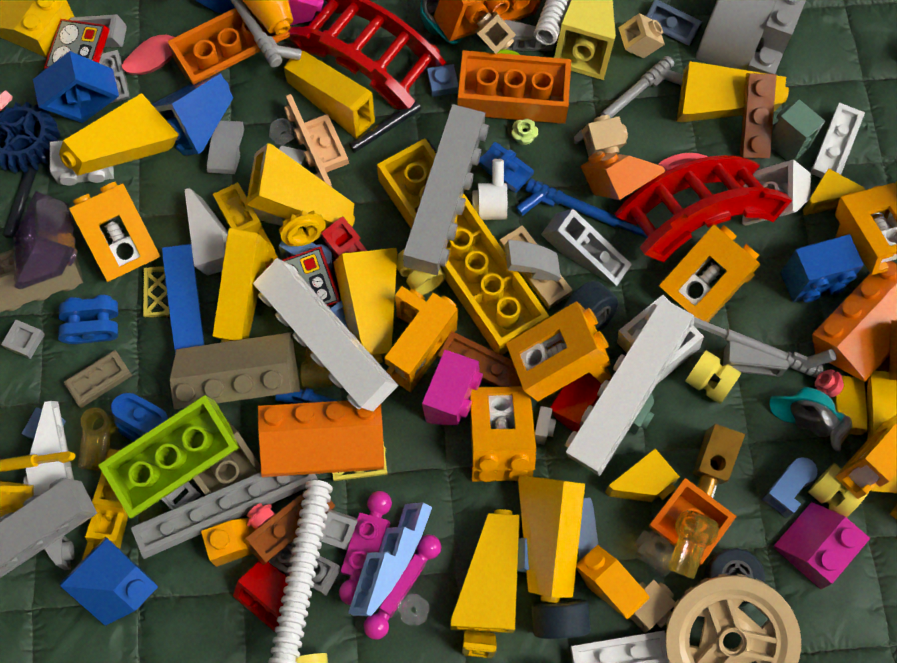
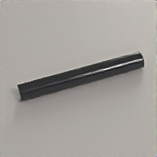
M415 101L410 109L400 110L349 143L350 148L356 153L419 112L421 106Z
M30 163L27 165L28 171L24 172L3 234L6 238H15L37 170Z

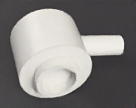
M494 159L492 183H478V190L472 191V206L482 220H507L508 202L507 184L504 183V160Z

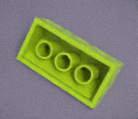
M204 395L98 466L127 515L132 519L239 447L230 424L215 400Z

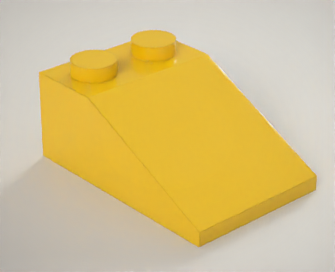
M0 0V37L47 58L60 20H70V17H74V14L67 0Z

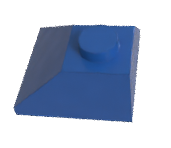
M107 537L59 584L60 587L105 626L136 611L158 588L150 576Z

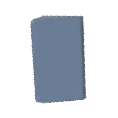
M659 0L653 1L646 17L657 20L660 23L664 34L690 46L703 24L702 21Z

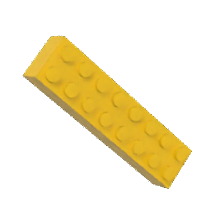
M425 138L377 164L379 182L411 229L436 153ZM463 193L462 198L466 199L462 215L456 216L454 222L458 224L454 241H448L446 249L450 250L446 266H441L446 274L445 280L493 351L503 355L509 351L506 345L507 342L549 318V315L518 271H508L506 253Z

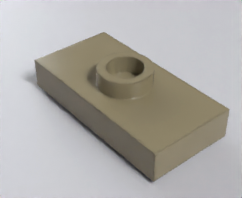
M114 350L67 379L64 383L78 406L82 408L130 378L132 374L117 351Z

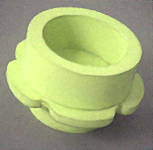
M530 119L517 120L512 125L513 130L511 134L519 144H530L538 135V128L535 126L534 121Z

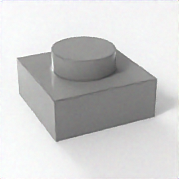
M15 320L1 345L9 351L31 359L45 334L38 328Z
M540 407L535 429V442L537 444L545 445L547 436L553 437L556 419L551 418L552 408Z
M329 509L326 512L327 520L323 521L326 525L325 529L321 531L324 536L319 541L347 550L357 524V518Z

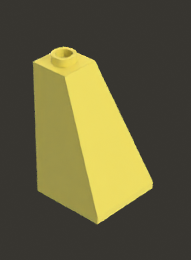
M571 0L561 25L554 58L571 59V71L604 80L616 36L613 0Z

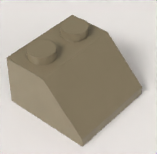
M228 419L227 421L231 426L239 448L193 478L205 496L261 472V465Z

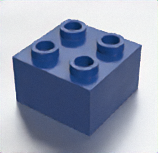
M71 51L33 79L39 108L81 123L119 97L112 68Z
M849 234L796 249L780 273L793 303L801 300L807 303L818 299L821 294L830 292L831 295H836L845 291L847 285L857 277L856 274L864 264Z

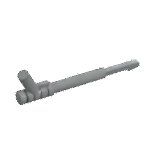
M231 0L271 67L279 66L282 63L281 57L295 60L301 59V49L277 45L272 36H267L262 31L242 0Z
M665 56L648 70L637 83L601 113V116L609 115L612 118L651 85L657 87L664 80L682 85L683 74L671 71L670 69L674 66V61L671 57ZM582 130L574 137L573 141L575 144L580 143L584 139Z
M694 317L693 326L695 328H701L721 336L728 342L734 341L789 362L790 368L817 378L823 372L822 364L836 360V354L832 349L806 357L796 352L782 351L730 329L725 330Z

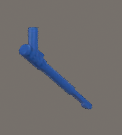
M532 178L528 181L525 189L529 193L532 192V195L516 207L518 213L523 216L540 202L551 207L554 204H561L613 227L618 226L646 239L648 238L641 228L620 220L616 215L566 195L563 191H557L556 188H550L549 185H543L539 181L535 182L536 180Z

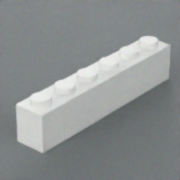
M276 258L253 283L260 291L258 294L259 298L266 305L273 306L276 309L277 313L275 316L277 319L295 331L292 335L302 346L309 347L312 351L310 354L311 358L319 366H325L329 370L330 374L328 377L336 386L339 388L343 387L349 393L347 399L354 407L359 410L364 408L374 411L399 386L290 264Z
M663 298L658 305L653 304L645 316L647 323L642 331L639 329L635 331L629 342V345L632 347L626 356L622 354L618 358L613 368L616 372L610 381L606 379L597 393L600 396L594 407L590 405L586 409L581 419L584 422L578 432L573 431L565 444V447L568 448L566 454L569 458L599 476L694 325L693 314Z

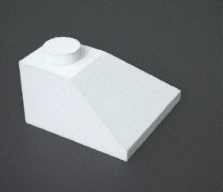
M795 160L756 170L753 174L764 188L778 190L787 194L792 199V202L779 217L796 213L810 199L811 173ZM743 215V224L745 226L765 221V219L746 218Z

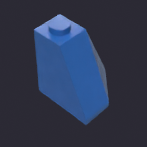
M218 73L194 85L191 83L152 105L179 134L176 140L178 144L176 149L183 155L199 154L204 150L230 105L233 96L227 81L222 77L221 73Z

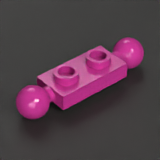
M376 491L369 496L367 505L370 515L359 513L357 524L344 559L341 573L350 576V578L341 585L339 596L347 605L352 603L367 553L379 552L386 528L390 527L389 520L383 519L382 515L389 512L392 500L383 491Z
M424 535L421 537L417 545V555H414L390 594L382 602L379 612L366 618L364 632L369 638L378 640L388 633L389 618L393 616L424 569L426 562L440 554L441 543L436 536Z

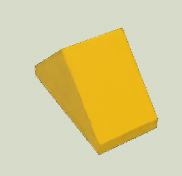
M828 168L804 207L803 213L808 215L837 209L841 196L852 192L864 191L865 188Z

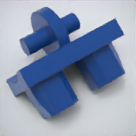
M497 142L492 144L478 162V165L492 176L493 160L503 159L504 183L507 184L508 189L515 193L534 174V170L518 159L513 150H506Z

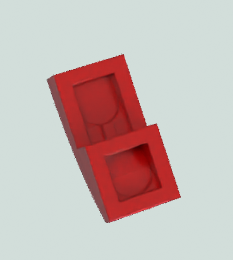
M344 216L340 217L320 234L336 259L343 253L367 251L359 241L361 239Z

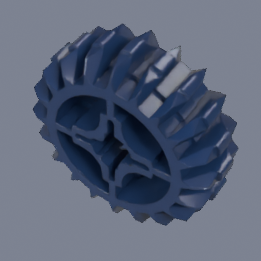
M15 102L13 108L5 106V111L0 113V168L5 172L10 169L11 172L17 174L20 169L23 172H27V165L29 163L36 170H38L37 162L48 165L47 157L50 156V142L58 141L57 139L61 138L55 119L52 118L47 110L39 108L38 104L32 106L29 102H26L21 106ZM40 127V128H41L40 135H39L38 138H36V136H37V134H38V133H37V130H38V128ZM5 137H6V138H7V139L5 140L6 145H5L4 148H3V147H2V146H3V141H4V139H5Z

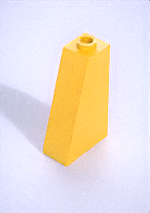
M302 51L300 60H288L284 67L287 82L326 115L328 114L331 119L357 139L375 122L373 95L368 89L305 51Z
M689 61L683 70L677 122L743 115L746 73H766ZM776 76L774 111L785 103L788 97L789 88L785 87L786 77Z
M141 93L63 140L58 155L62 163L79 176L169 151L173 148L179 134Z
M267 143L255 153L246 205L284 219H291L292 214L298 215L302 210L306 213L315 210L317 214L323 216L326 223L325 229L342 216L353 226L355 216L353 215L354 203L272 144Z
M233 228L228 230L213 337L221 340V343L249 339L259 290L253 283L264 271L269 243L258 233Z
M389 248L343 253L333 263L347 328L374 359L381 363L383 362L382 358L392 348L397 249Z
M519 475L518 485L523 538H527L529 570H526L528 592L541 595V601L559 603L560 598H573L585 484Z
M498 509L494 510V514L488 513L451 619V630L514 633L519 515H512L511 510Z

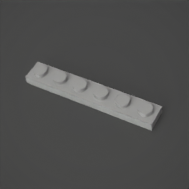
M260 472L131 527L141 555L145 559L200 535L202 530L242 517L259 503H262L263 506L272 504L306 489L305 483L310 480H317L315 474L262 477Z

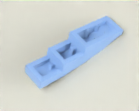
M423 502L405 504L398 527L386 528L379 552L367 553L348 612L353 616H372L390 594L408 566L422 537L432 510L431 506Z

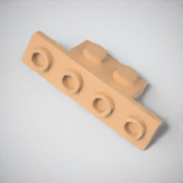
M289 94L286 96L288 106H285L284 110L288 121H294L297 128L294 129V133L299 145L304 144L307 151H304L306 161L309 167H315L317 174L314 175L332 187L326 172L349 164V160L329 115L327 114L304 123L292 95Z

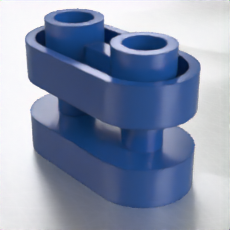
M98 295L94 299L84 300L80 298L66 299L65 302L59 304V319L68 322L61 324L58 328L59 341L67 344L111 341L118 338V324L109 320L118 316V302L108 295Z
M124 393L117 396L111 405L118 432L133 442L168 420L167 414L163 409L133 393Z

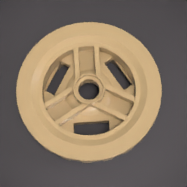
M719 574L718 577L701 580V583L687 589L685 595L676 601L671 616L668 617L666 623L665 645L669 663H751L754 661L756 663H798L800 659V628L791 607L775 589L759 579H753L746 575ZM743 601L750 602L767 617L768 620L761 627L739 608ZM702 616L705 619L699 647L689 644L691 628L696 618ZM730 632H736L741 636L739 646L734 649H729L723 645L725 635Z

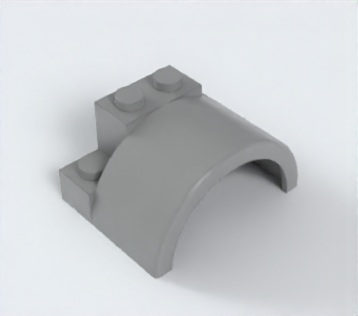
M717 0L695 58L711 65L775 74L806 0Z

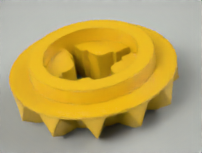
M302 210L300 214H292L291 219L284 220L279 232L285 244L289 246H304L314 242L321 236L320 234L326 228V223L323 216L317 214L315 210L308 213Z

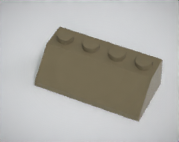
M67 231L0 254V312L17 310L25 303L34 300H45L53 293L62 290L70 291L83 283L82 271Z
M292 332L176 349L170 376L173 408H186L204 395L214 399L216 403L300 392Z

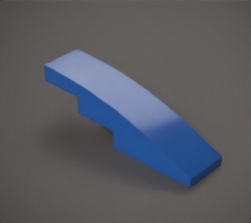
M192 245L163 247L165 280L174 350L176 353V349L205 345Z

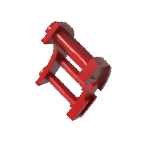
M326 0L327 4L308 27H291L288 30L290 33L288 38L301 51L323 58L327 54L337 58V64L355 75L360 71L372 80L369 85L393 109H410L415 102L409 94V88L426 67L444 66L446 63L435 45L428 43L417 31L399 17L370 0ZM334 12L342 13L328 31H319ZM355 15L369 20V24L353 43L347 44L336 38ZM382 27L393 34L396 39L378 60L373 61L364 55L361 50L376 31ZM407 45L419 59L402 81L397 82L387 72L386 67L402 47Z
M710 156L686 162L657 176L625 200L615 215L631 224H638L648 236L639 248L645 255L665 262L675 250L692 238L691 233L704 225L710 228L714 224L717 225L731 220V216L744 215L746 218H760L774 222L792 202V199L787 194L778 190L764 188L753 175L760 167L757 162L739 156ZM722 182L728 190L712 194L704 183ZM691 187L701 200L686 208H682L673 195ZM663 202L674 216L656 229L646 214Z

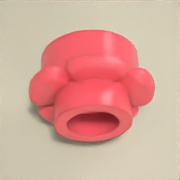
M830 369L820 373L814 385L817 390L824 392L832 398L841 393L844 382L839 372Z
M262 503L254 506L247 514L249 518L247 526H252L257 530L276 515L271 510L272 505L263 506Z

